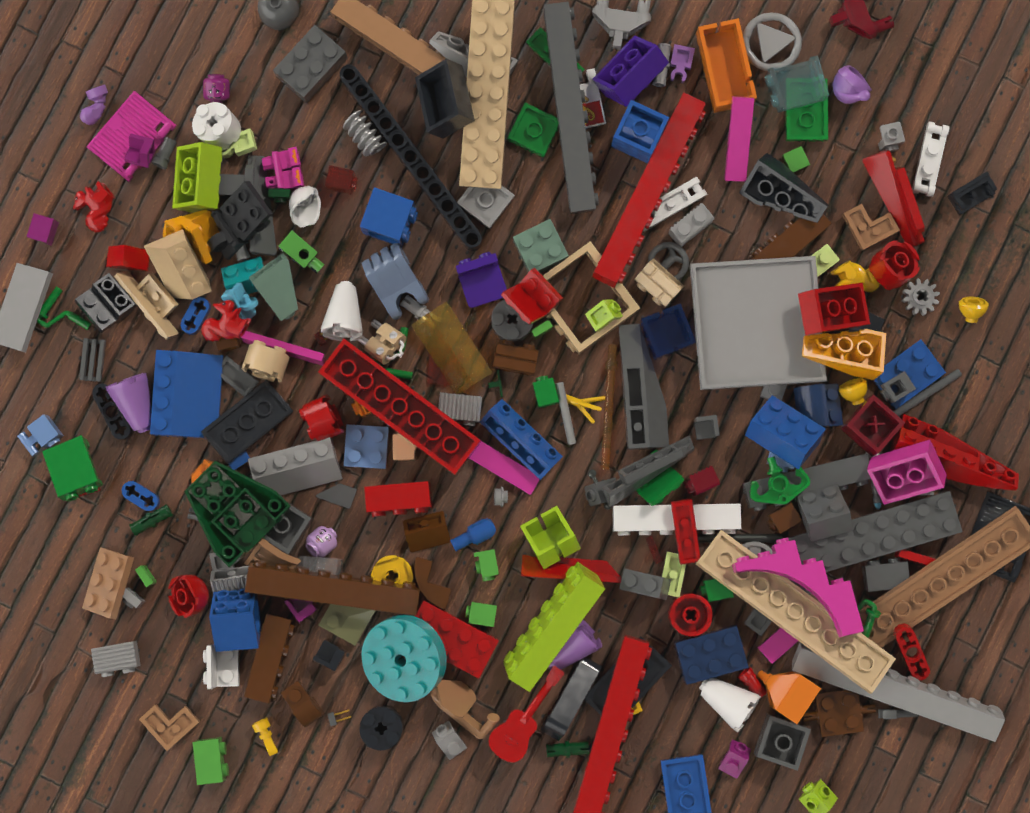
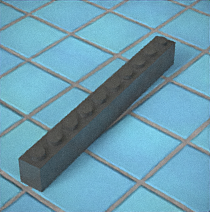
M569 1L544 4L543 13L570 214L592 212L599 205L598 193H594L593 185H596L595 172L591 173L590 167L593 164V154L588 152V144H591L590 132L585 129V123H588L587 110L583 111L582 103L585 102V92L580 90L579 82H583L582 70L577 68L580 54L579 49H575L574 41H577L576 28H572L571 20L575 19L574 9L569 7Z

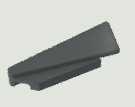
M248 155V165L245 166L244 181L251 182L272 212L271 200L268 197L269 190L265 182V177H268L267 171H264L262 158L265 157ZM272 215L269 217L271 222L268 227L252 235L254 237L250 242V252L252 255L275 256L277 254Z
M690 436L618 470L620 478L602 487L609 507L614 506L693 452L694 446Z

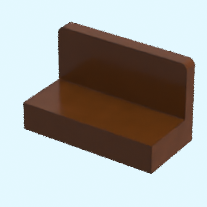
M444 511L403 521L410 552L451 542Z

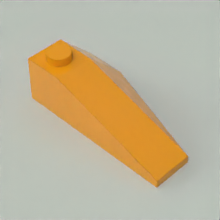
M861 329L855 332L842 331L836 334L805 335L803 337L802 357L855 377L875 380L884 372L886 333Z

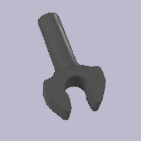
M878 709V718L918 717L917 714L903 709Z

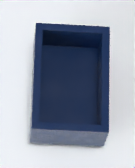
M735 625L673 642L686 685L749 668L739 631Z

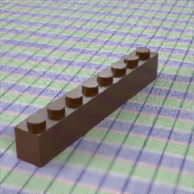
M259 560L249 563L245 592L416 616L420 590L413 582L405 581L403 584H397L392 579L384 578L382 581H376L371 576L363 575L361 578H355L349 573L341 572L339 575L331 574V571L322 569L318 570V572H312L307 567L298 566L297 569L288 568V565L280 563L270 566L267 565V562Z

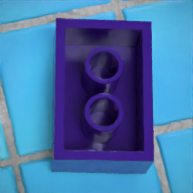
M634 35L592 80L605 97L627 107L630 101H634L636 96L643 89L647 88L650 82L664 70L669 61L656 44Z

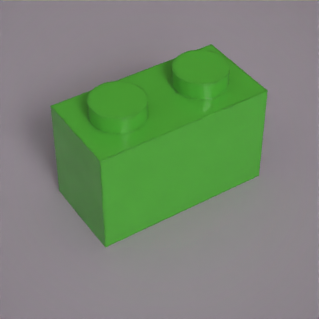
M222 737L194 741L193 751L197 785L224 782L226 776H229L228 763H224V755H226L227 749L226 743L222 742Z

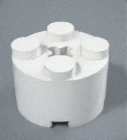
M212 102L206 105L202 104L197 108L192 127L194 134L202 142L222 147L223 151L230 148L229 145L239 139L241 125L235 115L225 105Z

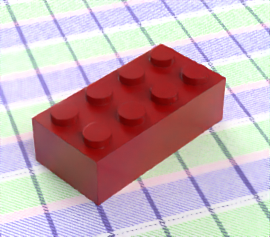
M424 600L415 617L427 622L438 633L444 644L448 663L479 679L499 639Z

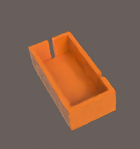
M739 18L720 22L717 33H715L717 23L699 26L696 32L714 113L730 110L732 96L753 97L754 103L757 100L754 82L751 80L752 73Z

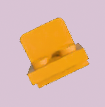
M204 209L185 216L165 220L163 237L183 229L198 259L204 264H208L212 261L210 255L211 248L207 241L213 235L219 233L214 218L210 215L211 212Z

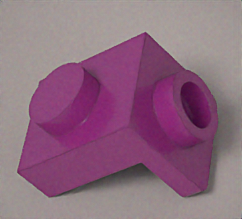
M732 740L718 769L737 779L749 761L751 749L744 743Z

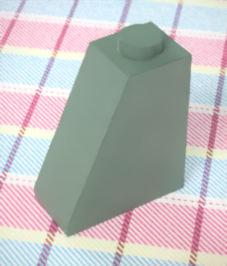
M282 253L249 277L280 321L290 319L296 313L295 311L298 310L289 260Z

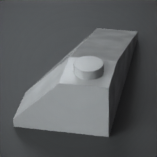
M438 31L429 43L445 58L462 65L464 75L467 77L469 45L465 44L461 38ZM511 57L510 75L518 62L513 57Z

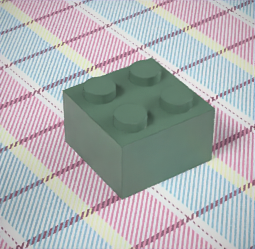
M551 219L513 237V243L528 272L536 268L541 274L569 257Z

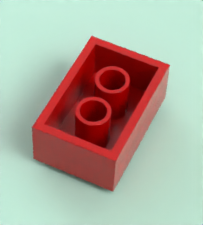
M863 283L819 288L798 293L805 335L851 329L870 324Z
M429 481L364 487L366 512L371 513L372 517L386 516V512L392 511L393 515L407 514V510H414V513H427L428 508H432L431 485Z

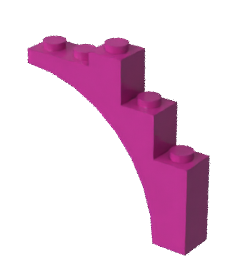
M788 538L776 540V544L771 547L773 554H770V551L758 553V558L750 559L749 556L736 559L737 563L732 565L734 573L749 571L768 572L786 577L800 584L812 593L825 607L839 637L864 631L851 581L844 582L843 578L832 580L831 585H829L823 560L816 561V558L804 560V565H802L795 540L789 541Z

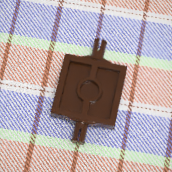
M849 690L821 693L815 697V712L805 713L803 717H811L803 718V722L816 720L821 737L864 732L863 714L876 713V709L867 710V708H875V705H862L859 701L858 693Z

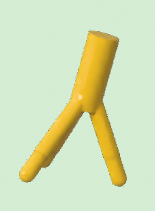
M566 394L568 404L578 407L585 417L594 424V419L584 407L601 411V407L589 404V402L606 400V396L578 399Z

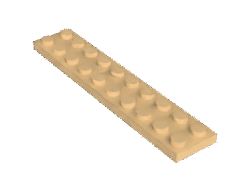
M472 0L466 84L475 121L463 127L459 186L502 188L515 0Z
M720 530L696 565L869 694H872L896 658L862 633L839 637L825 607L786 577L768 572L749 571L734 573L732 565L737 563V558L749 556L750 559L758 558V556Z

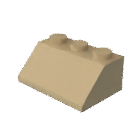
M183 229L144 245L165 288L173 298L193 300L212 291L209 279Z

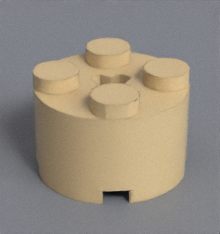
M254 340L253 344H250L241 369L244 372H247V369L252 371V376L263 380L267 379L274 382L275 378H277L278 382H282L289 356L286 354V349L274 346V348L266 346V343Z

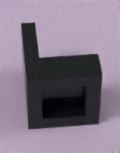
M324 640L317 654L314 655L313 660L336 671L347 651Z

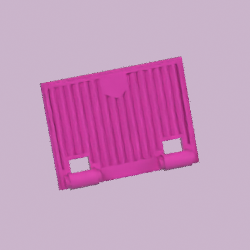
M133 91L86 147L130 182L135 171L138 168H142V166L130 164L126 170L123 168L127 164L125 156L129 149L130 134L154 139L156 151L163 143L164 137L170 130L173 131L177 125L137 92ZM163 123V127L157 132L156 128Z

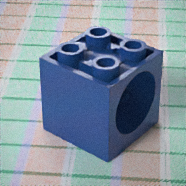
M631 100L614 134L611 147L648 164L667 126L669 117Z
M374 187L360 224L362 233L390 244L398 242L402 248L403 244L409 241L411 235L409 227L411 223L414 224L417 219L418 212H416L417 208L414 201Z
M245 588L214 592L209 618L215 651L259 648L262 620L257 594L245 592Z

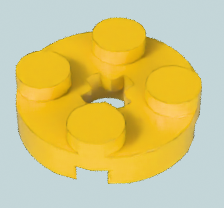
M395 555L385 556L378 560L371 573L373 580L382 581L384 578L387 579L386 576L389 575V571L393 570L394 573H398L396 582H394L397 584H403L405 581L413 582L414 579L411 565L404 558Z

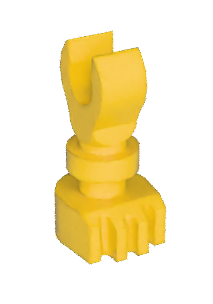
M266 717L253 723L252 727L255 733L260 732L259 738L260 740L263 739L269 756L278 753V750L271 737V730L268 731L267 729L271 725Z

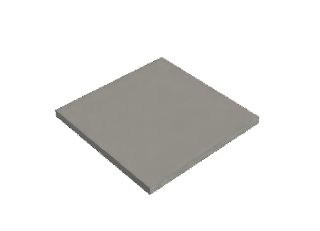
M816 256L690 264L700 390L827 381L825 365L802 357L805 331L798 293L819 289Z

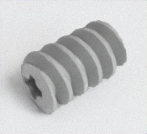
M359 110L347 118L343 124V129L348 130L347 134L349 137H353V142L358 143V149L363 150L362 154L367 157L382 150L387 145V142L379 143L382 136H374L377 129L369 130L372 122L365 124L367 116L360 117L359 115L362 113V110Z

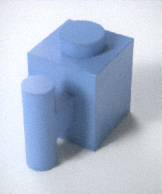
M43 414L27 426L32 434L30 437L25 432L20 433L17 437L33 457L39 453L35 447L36 444L39 443L43 448H51L60 443L59 439L64 435L50 416Z

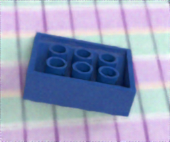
M156 350L150 434L155 436L205 438L201 431L220 417L223 355Z

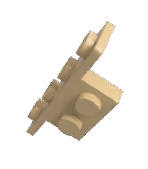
M128 271L115 274L114 277L118 284L130 295L131 299L144 312L145 317L153 323L162 337L170 339L179 334L167 319L169 314L179 304L153 273L148 274L139 284Z

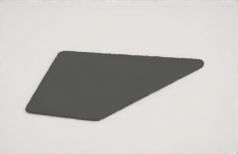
M340 483L317 494L316 497L350 509L357 490Z

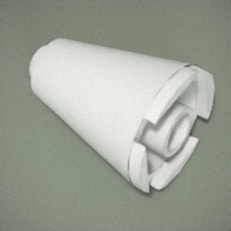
M342 281L335 286L320 332H323V336L331 340L342 341L344 338H350V341H356L362 338L363 330L357 289L349 281Z
M716 678L704 680L699 687L701 690L700 695L737 733L744 726L742 723L749 719L761 698L756 693Z

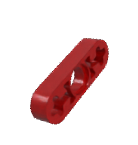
M906 623L899 624L895 627L893 634L912 677L917 678L919 681L925 680L930 674V668L915 632L910 625ZM903 631L907 632L906 635L909 640L908 642H906L902 637ZM917 648V653L914 656L909 657L906 655L908 649ZM916 662L921 666L922 672L920 673L917 672V667L914 664Z

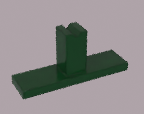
M497 370L498 381L488 384L489 388L499 387L500 395L503 397L500 370Z

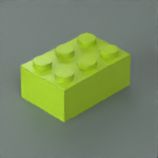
M204 142L177 147L172 209L191 213L204 209H218L222 147Z

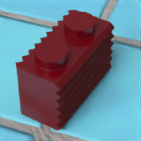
M708 466L686 476V481L683 482L688 494L692 493L693 496L721 484L713 466Z

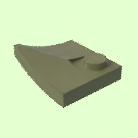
M330 604L318 626L356 646L376 610Z

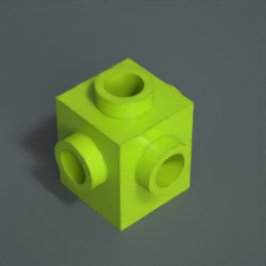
M821 779L815 783H807L803 787V794L799 798L800 802L810 813H827L838 799Z

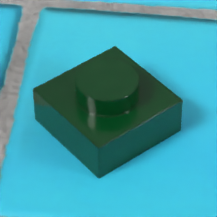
M269 188L268 197L275 204H286V201L290 200L292 192L290 189Z

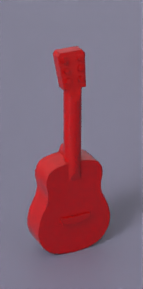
M552 666L545 679L546 682L525 712L520 709L512 710L507 720L496 726L490 733L489 746L499 758L513 763L521 760L526 754L529 739L537 729V723L532 716L551 688L564 675V672L558 667Z

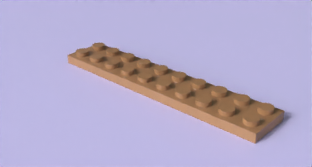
M1014 506L873 601L881 615L875 619L869 639L879 647H884L895 639L893 632L897 625L906 623L911 628L1030 549V525L1019 509ZM868 605L859 612L862 626H864L867 618L865 611L867 608H871Z

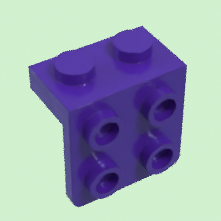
M486 252L479 255L478 259L472 261L470 258L464 259L456 266L459 280L470 308L503 298L501 293L507 289L498 265L496 253Z

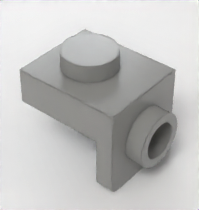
M894 122L880 126L882 140L878 143L879 150H890V152L899 150V147L905 142L901 123Z
M450 721L439 725L432 732L436 743L449 760L467 749Z

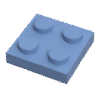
M347 424L344 467L386 469L389 427Z

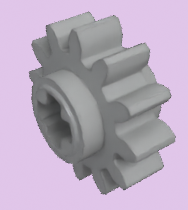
M919 278L915 280L914 284L909 282L907 284L909 290L904 289L902 291L904 295H907V297L901 300L904 303L908 302L905 310L913 308V315L920 311L922 316L926 315L927 310L929 312L934 311L932 305L939 304V301L934 299V297L940 294V292H933L936 285L928 286V279L923 281L922 284ZM923 294L924 298L919 301L917 296Z

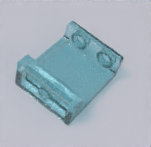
M818 55L810 57L808 61L775 70L774 67L769 68L767 75H765L766 85L768 88L771 87L773 94L771 95L772 106L777 108L778 113L825 101L829 96Z

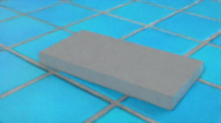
M19 263L16 264L0 310V345L26 353L53 273Z

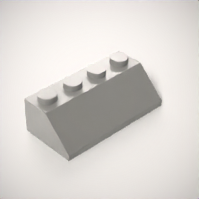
M330 437L321 441H313L248 459L253 480L277 491L280 495L343 479L333 439Z

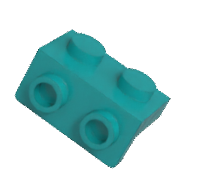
M261 256L221 268L226 290L232 289L236 283H242L247 294L257 292V288L249 277L264 267Z

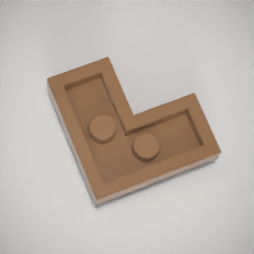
M862 204L842 214L862 251L900 231L891 213L872 222Z
M157 704L139 719L166 751L170 750L200 722L187 706L181 709L173 718L169 719Z

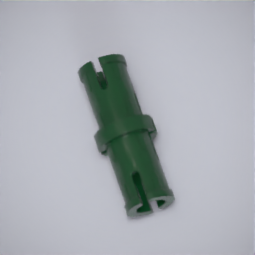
M165 504L152 513H146L145 517L129 524L134 535L138 536V534L151 527H157L158 523L172 517L173 513L169 506Z
M565 741V743L546 744L547 758L556 756L571 758L570 755H590L589 741L572 743Z

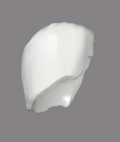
M311 186L300 187L290 196L289 209L291 220L299 227L315 225L319 219L321 208L318 191Z

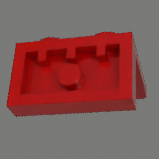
M536 268L531 269L519 284L501 293L505 302L513 307L520 318L529 325L549 315L563 299Z

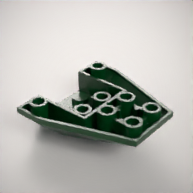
M214 461L184 491L214 553L229 568L246 556L281 521L291 507L277 491L217 461Z

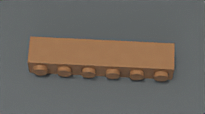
M338 0L331 10L333 19L418 75L445 59L439 51L430 49L427 42L420 38L419 40L415 39L409 30L404 27L400 29L388 16L383 18L377 14L378 11L373 6H365L361 3V0Z

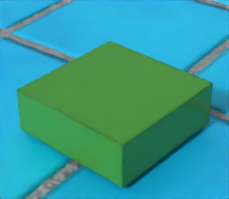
M802 146L782 155L786 166L793 173L810 166Z
M547 320L532 329L531 334L534 339H537L551 331L553 326Z
M141 565L135 569L146 587L156 584L157 581L147 566Z

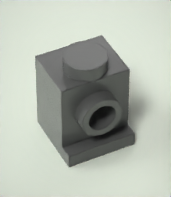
M904 371L880 385L882 388L880 394L886 402L889 400L890 403H894L916 388ZM893 385L897 387V393L892 391L891 387Z

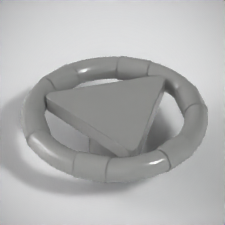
M770 12L758 15L747 24L743 32L748 60L760 70L768 72L781 71L792 65L800 54L802 47L801 33L797 25L783 14ZM779 21L786 25L793 36L761 24V22ZM756 26L762 61L758 60L749 45V39ZM794 41L791 54L786 60L779 63H766Z

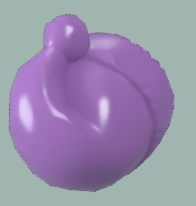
M850 65L838 70L832 85L833 92L839 101L844 104H854L860 100L868 101L870 99L872 89L858 70Z

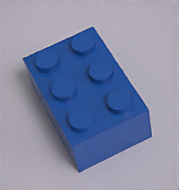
M772 395L750 421L745 436L799 470L819 445L826 428Z

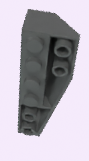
M640 324L618 325L627 450L665 448L669 446L666 403Z

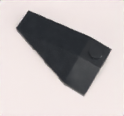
M768 153L758 159L739 192L757 205L769 206L780 212H789L796 217L816 223L819 222L829 206L785 164Z

